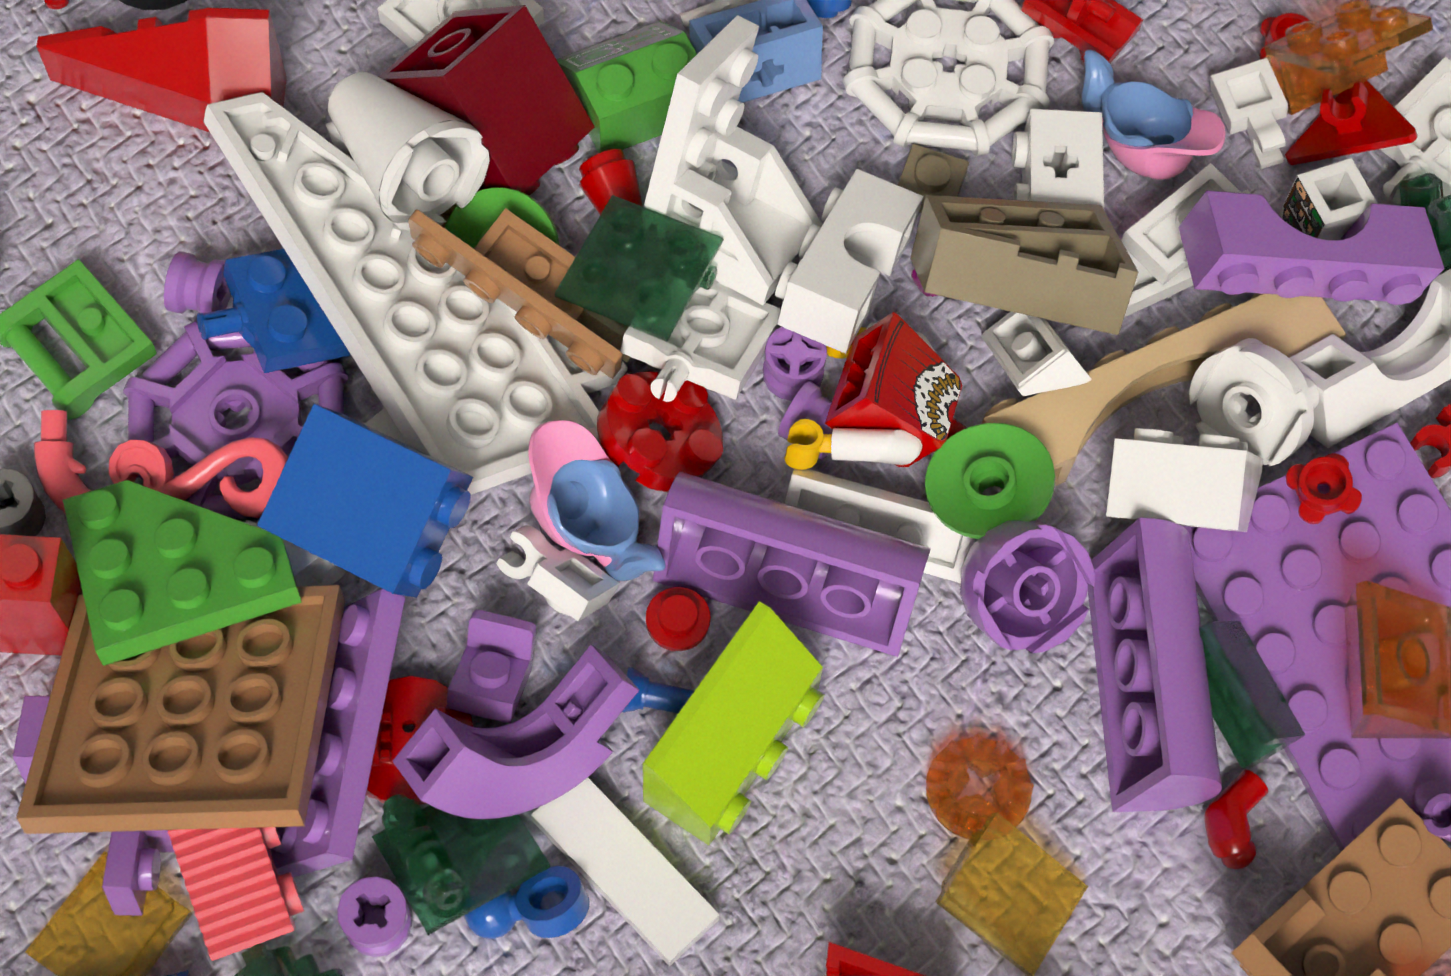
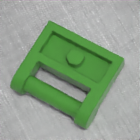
M79 259L0 313V344L3 347H12L53 395L52 405L57 410L67 411V420L83 415L93 405L96 397L157 354L152 341ZM43 319L46 320L87 368L73 379L31 332L33 326Z

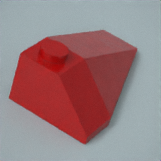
M202 8L189 11L188 21L163 25L157 17L138 19L137 30L116 33L112 29L97 26L39 36L37 39L36 48L51 81L207 132L210 131L203 120L208 104L263 92L284 108L287 76L269 9Z

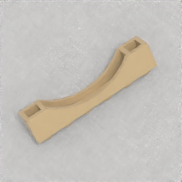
M1255 293L1251 300L1232 307L1230 303H1224L1211 309L1201 317L1199 323L1181 331L1177 326L1164 329L1153 336L1145 347L1126 354L1124 350H1118L1106 355L1094 365L1092 370L1087 372L1092 379L1088 383L1038 393L1020 402L1016 398L1006 399L990 408L984 415L981 424L1004 423L1014 425L1038 438L1051 456L1055 470V486L1066 482L1076 457L1094 432L1119 409L1149 392L1179 382L1192 381L1198 367L1221 349L1235 345L1241 340L1253 338L1290 358L1332 334L1343 340L1346 333L1322 297L1299 296L1283 298L1277 294Z

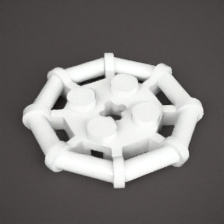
M876 0L868 6L857 7L849 19L853 33L849 70L843 78V84L846 93L857 97L894 136V144L906 148L908 144L969 150L972 151L974 156H981L989 153L991 145L1026 122L1030 109H1047L1049 107L1050 99L1046 94L1049 49L1054 44V37L1050 29L1045 26H1039L1033 18L1022 12V7L1015 0H952L977 3L972 12L936 8L934 0ZM913 3L916 4L918 11L913 12L908 17L907 23L900 28L886 22ZM991 10L1017 38L1005 40L999 34L1000 31L996 22L987 17ZM875 42L891 50L889 67L877 70L872 67ZM947 56L957 59L961 64L956 65L953 73L943 71L942 63L934 60ZM1025 58L1023 85L1019 86L1007 80L1008 62ZM892 89L898 95L900 90L909 99L908 107L911 111L905 114L884 91ZM990 101L991 106L998 101L1007 105L984 122L978 118L980 108ZM928 118L960 122L962 126L923 122V120Z

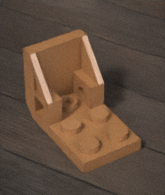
M1399 798L1230 953V956L1248 976H1420L1451 948V849L1441 838L1430 833L1425 827L1424 821Z

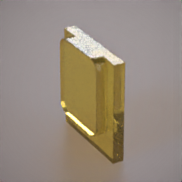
M991 813L982 829L971 836L944 878L941 885V893L935 902L1024 974L1034 976L1088 886L1000 814Z
M104 851L25 953L56 976H146L193 913L157 886L155 891H146L143 916L114 915L102 888L108 855Z

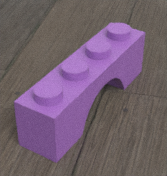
M1206 190L1178 227L1194 289L1222 291L1230 295L1242 293L1277 294L1283 298L1299 296L1333 298L1341 302L1355 299L1387 301L1392 305L1412 303L1419 298L1428 285L1445 269L1425 207L1371 203L1340 240H1324L1309 236L1289 225L1272 209L1263 195Z

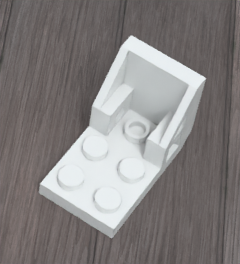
M737 15L677 74L640 220L658 250L751 300L764 305L776 291L780 277L787 264L793 262L798 265L801 261V258H799L800 248L810 226L816 224L821 227L823 224L774 145L737 127L744 111V103L738 101L741 89L750 80L758 62V54L752 52L759 29L758 25ZM722 159L731 161L736 168L723 162Z

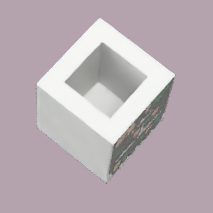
M1349 158L1297 175L1279 215L1289 225L1309 236L1324 240H1340L1371 203H1378L1353 159Z

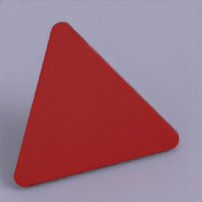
M1356 77L1349 82L1335 99L1330 88L1323 89L1320 116L1285 153V157L1289 165H1298L1414 142L1418 135L1415 127L1364 77Z

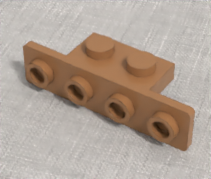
M506 208L474 249L421 211L416 209L408 219L410 234L415 240L412 246L424 259L440 268L445 263L449 264L466 276L463 279L464 284L478 297L488 303H494L496 299H499L517 312L514 316L516 321L524 329L540 339H545L549 334L568 348L566 351L568 358L585 372L597 375L601 371L614 379L621 369L623 354L579 323L585 310L606 288L607 279Z

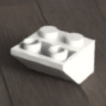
M1135 428L1133 440L1115 438L1106 516L1135 521L1139 517L1171 521L1182 526L1247 532L1263 467V459L1247 451L1248 443L1240 442L1239 438L1200 434L1198 446L1183 445L1184 437L1175 436L1174 432Z

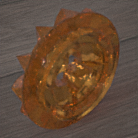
M979 733L959 741L951 740L933 759L926 778L927 800L937 820L952 833L975 841L997 839L1013 831L1022 822L1029 810L1034 787L1026 768V759L1019 758L1009 749L1005 740L994 741L986 739ZM968 767L971 771L974 770L980 778L989 775L994 777L1000 774L998 781L990 791L993 799L992 804L990 801H986L980 794H974L971 797L966 795L959 800L957 799L970 781L967 772Z

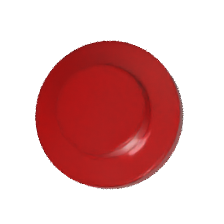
M672 587L659 592L650 601L646 610V628L652 640L660 647L671 651H686L700 644L708 634L711 621L710 610L706 601L697 592L684 587Z

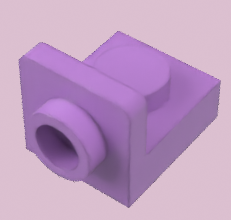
M478 609L474 610L469 620L467 646L448 688L446 708L511 723L531 673L536 625L521 619Z

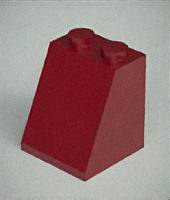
M526 5L454 11L378 76L471 124L483 137L481 138L482 145L489 151L490 161L485 179L478 191L489 188H511L531 195L539 188L541 184L539 179L554 165L561 164L573 157L579 150L578 143L595 128Z

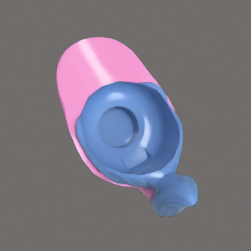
M1089 49L1085 51V77L1082 90L1084 112H1102L1104 137L1113 154L1123 166L1138 175L1165 180L1181 174L1187 168L1193 156L1213 155L1222 149L1225 141V126L1217 114L1194 108L1189 100L1176 99L1150 83L1132 81L1115 83L1111 64L1096 51Z
M568 420L548 421L536 427L531 434L528 449L529 463L534 481L529 504L535 518L546 534L555 543L572 552L584 556H594L605 568L606 573L617 581L633 580L647 571H663L666 567L665 559L657 546L637 543L639 529V506L632 491L622 480L619 468L611 462L592 433L582 425Z

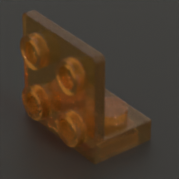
M1350 0L1335 7V14L1321 21H1307L1289 27L1285 31L1286 37L1264 46L1267 59L1288 103L1287 114L1293 115L1321 102L1323 89L1330 88L1334 96L1353 87V83H1362L1388 71L1385 52L1432 31L1431 17L1407 12V9L1403 6L1383 7L1371 4L1370 0Z

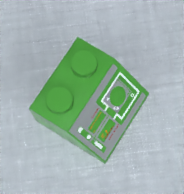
M658 21L556 60L595 126L588 134L597 152L601 153L611 149L624 150L662 135L677 74L697 53L684 31Z

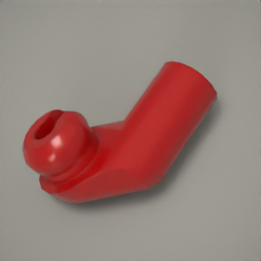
M1244 769L1207 806L1204 814L1208 844L1213 855L1221 858L1224 866L1234 870L1247 867L1255 859L1257 849L1254 842L1251 841L1252 835L1247 814L1269 793L1264 781L1248 769Z

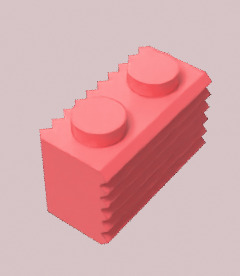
M277 827L167 830L211 961L296 930L292 916L304 912V907L291 871L278 876L270 852L271 848L282 845Z

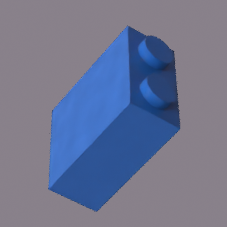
M313 404L257 526L392 594L417 598L421 589L429 587L439 572L442 563V554L439 550L449 529L456 527L467 512L471 499V494L467 490L473 480V476L340 412Z

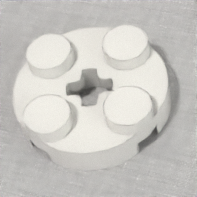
M1247 338L1235 345L1221 349L1198 367L1191 381L1189 397L1190 405L1197 401V411L1202 420L1195 424L1199 434L1239 438L1240 442L1248 443V452L1263 459V465L1270 464L1269 466H1272L1287 459L1307 441L1313 428V409L1318 405L1319 391L1315 383L1303 376L1299 368L1286 355L1257 339ZM1241 393L1252 395L1260 404L1262 413L1259 412L1253 417L1248 415L1245 411L1248 402L1241 396Z

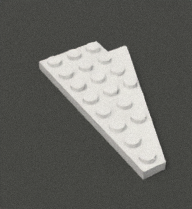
M263 92L207 105L203 122L409 446L473 476V480L467 490L471 495L532 473L528 454L529 441L534 429L542 423L553 420L573 421L589 430L602 447L597 431L599 411L587 394L615 385L628 369L623 361L621 369L614 379L601 371L597 375L585 372L566 355L568 348L549 334L545 339H540L528 332L516 321L514 316L517 312L499 299H496L494 303H488L478 297L464 284L463 279L466 276L447 263L440 268L428 262L413 248L412 243L415 240L411 237L410 231L399 229L384 215L355 161Z

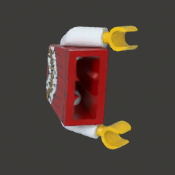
M892 312L879 322L870 323L867 328L861 327L846 354L826 346L828 356L837 359L847 358L825 424L833 429L832 434H824L820 425L815 421L809 419L798 420L789 430L787 441L792 444L787 446L784 460L791 468L806 470L812 468L817 463L820 453H831L832 460L869 461L894 464L898 467H909L932 452L937 451L948 438L967 428L953 417L962 389L960 377L935 353L925 335L914 331L899 315Z

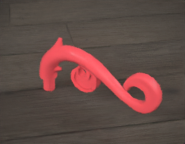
M43 410L41 411V441L34 442L37 474L45 493L65 513L64 499L90 492L91 490L79 476V474L86 473V467L74 459V443L67 442V411ZM249 437L233 441L215 450L188 470L173 478L172 460L164 448L146 440H129L118 445L109 458V475L114 484L125 480L135 483L136 478L140 475L143 478V486L185 501L237 459L253 457L262 464L263 477L260 485L252 491H244L238 487L234 477L224 476L220 482V491L224 500L233 510L245 517L260 518L288 460V456L279 445L269 439Z

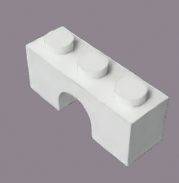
M856 169L844 190L835 187L823 210L821 218L824 221L823 225L820 227L812 224L803 240L799 252L800 263L797 265L789 262L780 277L775 296L783 299V304L777 325L846 354L869 313L880 272L888 276L891 275L911 239L924 196L859 169Z

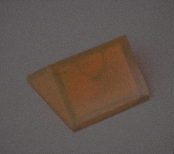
M1367 580L1356 583L1344 610L1351 738H1451V607Z

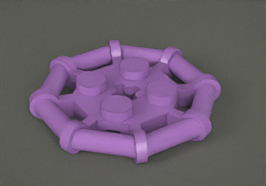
M194 321L184 326L186 332L139 377L129 378L123 389V393L128 397V441L146 440L164 448L170 458L180 455L193 466L215 450L233 441L249 437L269 439L279 445L288 456L303 427L300 401L317 394L319 395L320 406L344 414L343 385L347 382L348 375L340 363H331L329 360L298 366L305 374L295 379H290L280 370L264 373L255 351L252 354L241 355L243 360L226 361L225 356L213 357L210 350L247 348L252 346L239 332L203 340L198 325ZM198 356L201 363L175 388L166 386ZM163 406L169 408L172 414V426L169 424V435L154 441V407ZM245 407L251 409L247 415L249 422L240 428L235 427L234 429L224 428L226 425L222 415L224 411L230 408L238 413ZM253 457L239 458L185 500L236 520L252 519L254 517H245L233 510L222 495L213 496L218 482L224 476L234 477L237 485L247 484L254 479H259L261 483L263 477L262 464Z

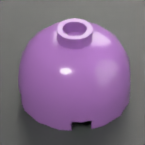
M1008 520L987 531L985 536L978 539L970 547L961 567L960 596L967 616L990 640L1000 647L1011 651L1012 649H1026L1030 653L1045 652L1065 642L1084 622L1089 608L1083 604L1087 597L1088 585L1093 588L1095 587V571L1088 551L1071 534L1037 520L1030 522Z

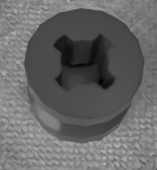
M1 468L0 502L13 496L14 501L4 506L0 505V534L37 536L42 530L46 519L45 506L25 475L17 470Z

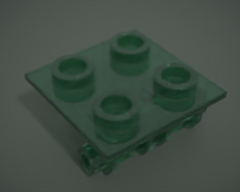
M612 195L557 288L555 297L668 341L694 293L700 287L709 290L714 284L718 269L716 266L711 265L724 239L713 233Z
M397 794L388 798L383 804L382 810L384 813L381 822L384 830L372 836L427 935L436 932L551 867L519 814L493 819L465 818L449 814L431 805L421 809L416 800L407 798L403 794Z

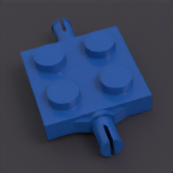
M284 249L225 259L223 276L233 298V307L197 314V325L203 340L239 332L254 348L264 373L351 355Z

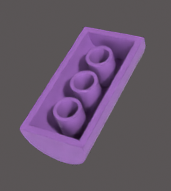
M679 472L663 504L657 545L665 559L666 567L663 571H654L653 581L670 587L688 588L697 592L702 597L750 612L760 601L770 607L783 622L898 657L931 548Z
M1139 517L1091 560L1095 571V587L1093 588L1088 585L1112 812L1179 809L1205 802L1217 796L1222 790L1189 533L1183 526L1171 521Z

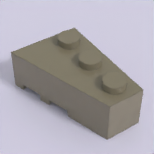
M926 195L910 257L923 290L926 293L1114 335H1119L1139 273L1103 207L1090 204Z

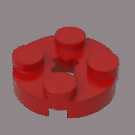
M638 372L624 375L611 390L597 416L598 437L609 459L618 468L624 461L630 469L640 474L635 480L636 482L657 491L669 492L679 472L702 478L712 469L723 453L721 425L715 411L707 402L708 393L706 388L688 380L684 381L675 399L665 402L663 401L665 391L660 399L656 398L651 391V384L657 378L659 372ZM653 422L662 425L671 435L669 440H665L661 431L651 429L649 425Z

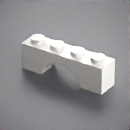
M1451 269L1438 275L1431 282L1426 299L1416 317L1402 333L1389 343L1371 351L1359 352L1332 334L1289 358L1299 368L1303 376L1315 383L1319 391V402L1316 408L1313 409L1314 423L1310 436L1326 448H1330L1451 379Z

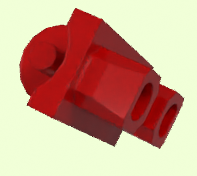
M1024 0L1022 12L1033 18L1039 26H1045L1050 29L1054 38L1060 39L1062 37L1077 47L1083 62H1085V51L1089 49L1096 51L1111 63L1140 30L1143 22L1142 18L1114 0Z

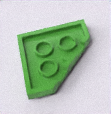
M128 480L63 500L94 648L103 666L302 603L282 538L266 530Z

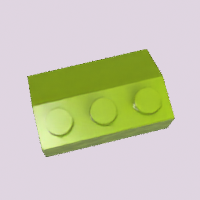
M760 601L757 603L643 762V802L707 845L711 844L720 830L727 834H731L751 804V800L744 796L758 775L766 781L773 775L788 750V746L783 744L782 740L794 723L803 728L809 723L825 696L824 693L818 690L823 666L767 605Z

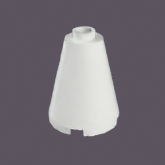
M369 72L354 73L343 78L334 87L328 102L329 116L382 212L399 229L410 231L408 219L416 209L441 225L446 222L440 216L455 203L463 209L473 199L485 179L490 159L489 151L482 145L481 138L483 137L471 124Z

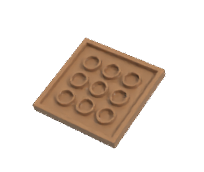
M340 585L298 586L302 603L105 666L102 665L94 648L83 594L78 595L16 816L24 833L305 826L338 646L341 619L345 607V599Z

